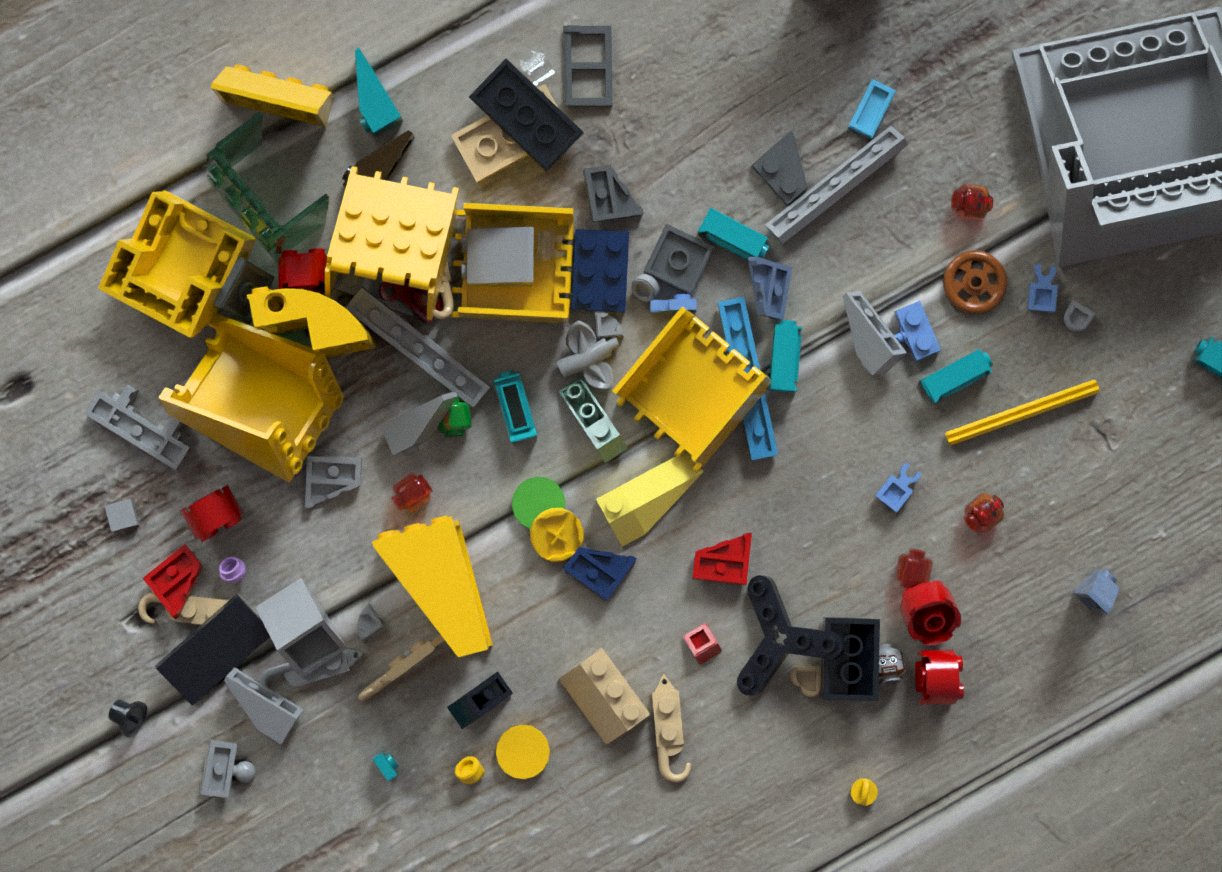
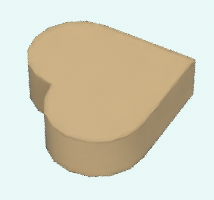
M821 665L795 666L790 671L791 682L799 686L802 693L808 697H814L821 691Z

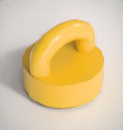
M475 757L462 759L455 768L456 777L461 783L466 785L478 782L485 774L483 766Z
M860 778L851 785L850 795L857 804L868 806L876 800L878 789L871 780Z

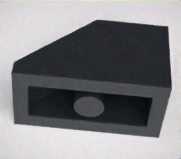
M497 671L447 708L461 729H464L512 695L513 692Z

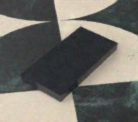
M506 58L469 96V99L546 172L584 134L570 118Z
M236 594L158 662L155 668L193 705L270 638V635L261 618Z

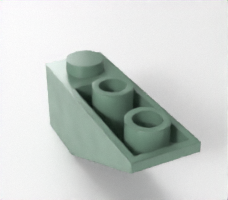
M582 377L559 390L560 395L605 463L628 449Z

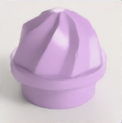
M228 557L219 565L220 577L227 583L236 585L237 582H242L246 576L244 562L236 557Z

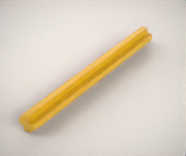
M1091 380L947 431L945 433L949 445H954L1095 395L1100 392L1096 380Z

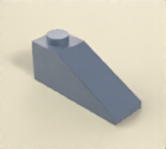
M1095 569L1073 594L1091 611L1109 613L1120 588L1114 584L1117 579L1106 569L1103 572Z

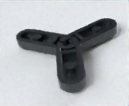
M758 575L750 580L747 588L748 595L765 637L738 675L737 686L742 694L748 696L760 694L788 654L825 659H837L844 654L846 641L840 633L791 625L777 586L772 578ZM779 632L780 634H786L787 638L783 640L784 645L776 642V639L779 638Z

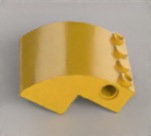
M166 190L152 192L131 239L118 240L98 289L174 330L193 338L210 322L220 309L213 305L238 257L248 260L257 238Z
M268 287L252 289V294L247 295L254 328L257 330L264 329L266 332L279 335L309 329L313 351L324 352L326 358L377 348V342L370 331L346 308L324 295L303 289L285 288L271 290Z

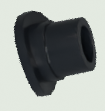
M119 699L111 706L108 717L109 720L120 726V731L124 736L130 738L142 725L148 707L146 703L141 701L130 704Z

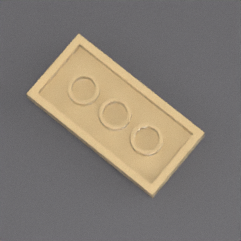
M544 84L538 87L556 105L547 86ZM488 116L451 135L476 183L528 156Z

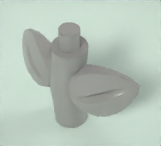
M576 321L569 328L566 336V345L574 355L556 361L563 378L582 372L583 379L589 387L600 391L612 390L614 382L612 368L604 359L612 356L611 351L620 347L616 337L607 342L605 339L597 342L593 330L586 323Z

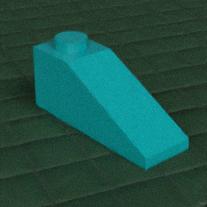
M357 48L355 50L358 99L359 110L363 115L359 121L367 133L372 131L375 137L402 122L403 119L361 49Z

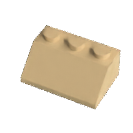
M603 647L559 678L562 685L605 744L621 736L650 715L648 709Z

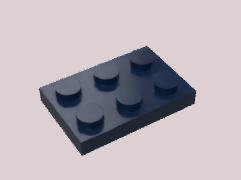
M576 229L572 310L625 313L629 232Z

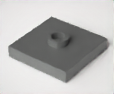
M666 224L643 273L692 296L715 246Z
M238 257L213 305L250 324L253 318L247 295L252 294V289L268 287L269 289L275 277L249 261Z

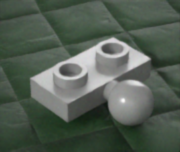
M208 740L200 789L201 795L228 798L232 776H235L242 783H248L254 779L256 769L252 763L242 761L234 765L237 749L236 743Z

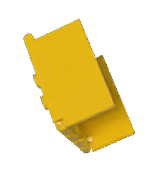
M352 166L327 254L325 296L331 299L338 272L350 274L351 267H355V276L377 280L378 273H383L382 281L404 285L405 279L408 278L410 279L409 287L428 290L427 319L432 320L455 231L456 204L459 188L453 187L452 193L449 194L434 191L435 183L429 182L428 189L407 185L408 177H402L400 184L381 180L382 172L378 171L375 172L374 178L357 175L358 167Z
M464 203V210H456V216H466L465 234H455V240H462V236H467V229L534 227L532 287L467 286V280L463 279L462 288L452 287V293L462 294L461 307H458V311H453L450 317L569 323L570 299L559 298V294H570L571 272L561 271V267H572L573 245L562 244V240H573L574 209ZM464 252V261H453L454 267H462V263H467V252Z
M682 306L612 392L620 396L616 402L617 406L621 407L628 400L639 410L634 417L637 423L646 416L660 428L654 435L657 440L665 433L680 445L674 453L677 457H680L687 450L692 455L691 459L697 462L693 470L698 473L767 391L766 388L771 384L772 380L756 366L746 373L745 370L751 362L735 349L726 356L725 352L729 349L730 345L715 332H712L705 339L704 336L710 328Z

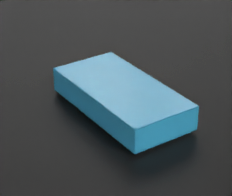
M872 79L848 128L872 140L896 90Z

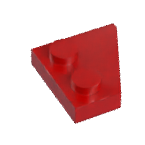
M745 533L743 536L696 551L692 580L746 586L752 533Z
M184 544L144 576L143 580L171 616L177 619L204 566L189 547Z

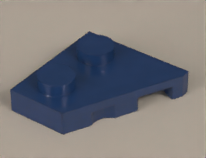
M578 547L563 568V571L601 599L607 601L637 558Z

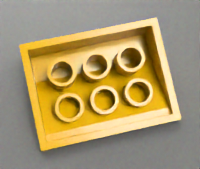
M235 64L234 68L226 66L211 84L212 91L224 103L322 127H327L334 99L332 92H329V88L324 85L313 84L312 87L302 85L303 81L287 77V80L284 81L276 79L277 75L274 73L261 71L260 74L250 72L251 69L249 67Z

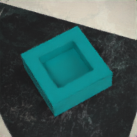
M382 751L372 759L387 781L399 773L396 769L399 767V764L391 753L386 755Z

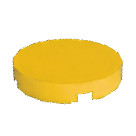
M550 508L541 512L534 519L530 528V542L533 549L542 558L551 562H562L571 558L584 540V529L580 520L571 511L563 508Z
M524 724L513 726L505 731L497 742L496 756L498 764L505 773L513 778L527 779L535 777L543 771L549 761L550 747L548 739L534 726Z

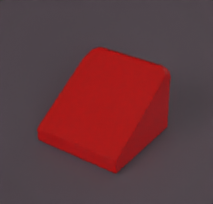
M706 623L682 636L698 664L704 663L722 651Z

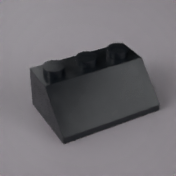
M823 617L822 630L840 633L846 641V650L837 659L822 658L821 699L878 701L880 619Z

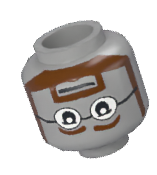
M891 644L879 645V684L887 686L901 682V678L906 674L902 651L892 648Z

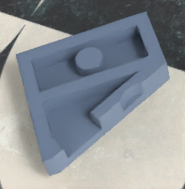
M749 257L748 262L757 315L783 320L792 267L759 257Z

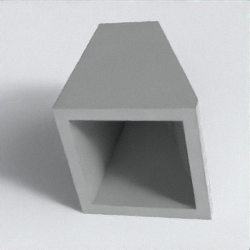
M534 227L467 229V236H462V252H467V263H462V279L467 280V286L532 287Z
M299 578L256 607L277 651L301 678L347 649L313 591L302 578Z

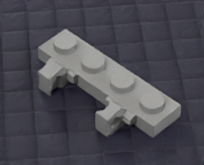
M126 385L121 395L115 393L112 398L101 391L96 393L85 411V415L172 469H179L192 448L179 440L182 433L178 430L182 422L170 417L165 426L161 423L157 426L135 413V407L131 403L134 401L139 390L131 385Z

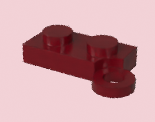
M408 278L405 279L404 285L389 282L381 283L379 295L384 301L393 302L398 300L425 324H430L433 319H427L428 290L409 287L410 279ZM388 286H392L394 290L391 296L386 294ZM438 297L435 309L440 311L443 307V301Z

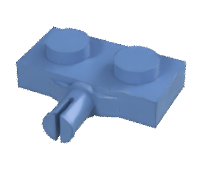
M920 301L894 311L899 324V333L894 336L900 344L904 343L909 348L914 361L941 350Z

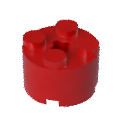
M313 248L309 249L308 253H298L297 250L281 251V257L277 259L279 289H303L321 295L324 294L325 268L327 264L325 249Z
M228 484L222 487L223 493L218 489L195 501L192 505L188 506L190 511H188L187 507L180 510L195 539L200 538L201 542H204L219 532L217 528L224 525L225 529H228L242 520L241 514L244 512Z
M936 580L922 583L903 592L900 612L910 636L915 641H922L924 645L929 646L938 645L948 641L953 636L952 632L956 627L959 629L961 625L960 611L950 590L941 581Z
M954 650L918 651L917 655L922 657L921 661L915 662L916 692H922L923 699H918L921 705L955 704L958 699H963L964 687L959 679V672L963 671L962 656H956Z

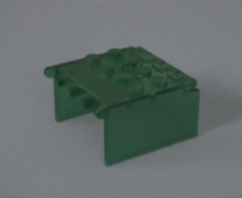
M258 112L215 144V148L207 153L206 177L209 183L223 197V200L240 218V221L257 238V242L271 256L274 263H277V259L281 257V251L292 250L326 224L330 197L324 194L285 225H279L270 212L268 213L266 207L253 191L249 189V186L235 169L232 168L262 145L263 115Z

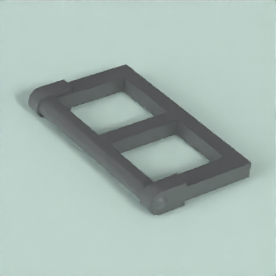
M563 26L564 107H612L611 26ZM571 35H605V62H571ZM572 70H605V98H572Z

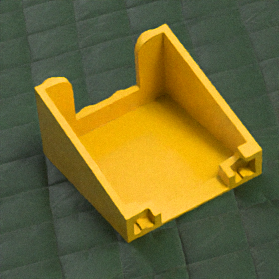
M216 313L208 323L210 327L216 329L214 339H206L205 343L209 350L185 386L176 384L174 387L175 391L165 387L158 399L166 413L281 479L291 482L294 475L301 470L302 463L308 453L314 449L316 440L321 432L328 427L333 413L336 409L340 408L344 395L324 352H315L311 347L261 329L257 330L250 325Z
M446 515L431 519L432 525L426 526V523L421 525L416 523L405 526V532L400 533V530H390L377 534L378 540L372 541L373 547L458 657L489 649V646H493L459 520L454 521L452 516L447 517Z

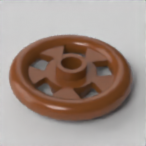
M977 250L967 251L956 256L947 266L943 277L944 292L949 302L958 310L973 315L984 314L996 308L1003 300L1007 290V275L999 260L991 254ZM971 262H983L982 270L971 269ZM958 269L966 272L962 282L954 280ZM994 272L997 284L989 285L987 274ZM973 277H977L980 280L979 287H974L971 284ZM962 288L967 294L971 295L967 301L962 300L957 294ZM987 291L991 298L981 303L977 296Z

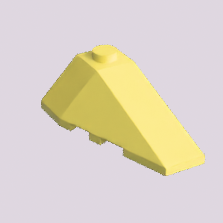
M685 451L680 457L675 456L596 499L622 547L645 535L704 472L702 469L698 473L693 470L697 462L691 459L692 455L688 451Z

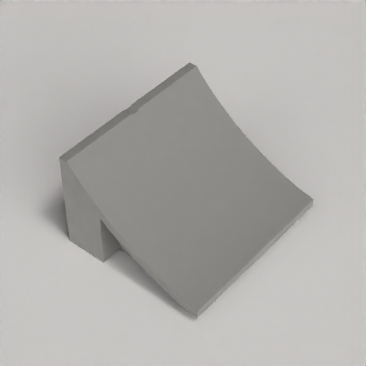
M1221 7L1012 50V60L1018 76L1037 153L1058 267L1222 233Z

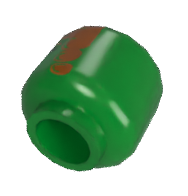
M457 397L437 426L438 431L444 433L445 437L466 435V431L472 427L470 406L465 402H460V398Z

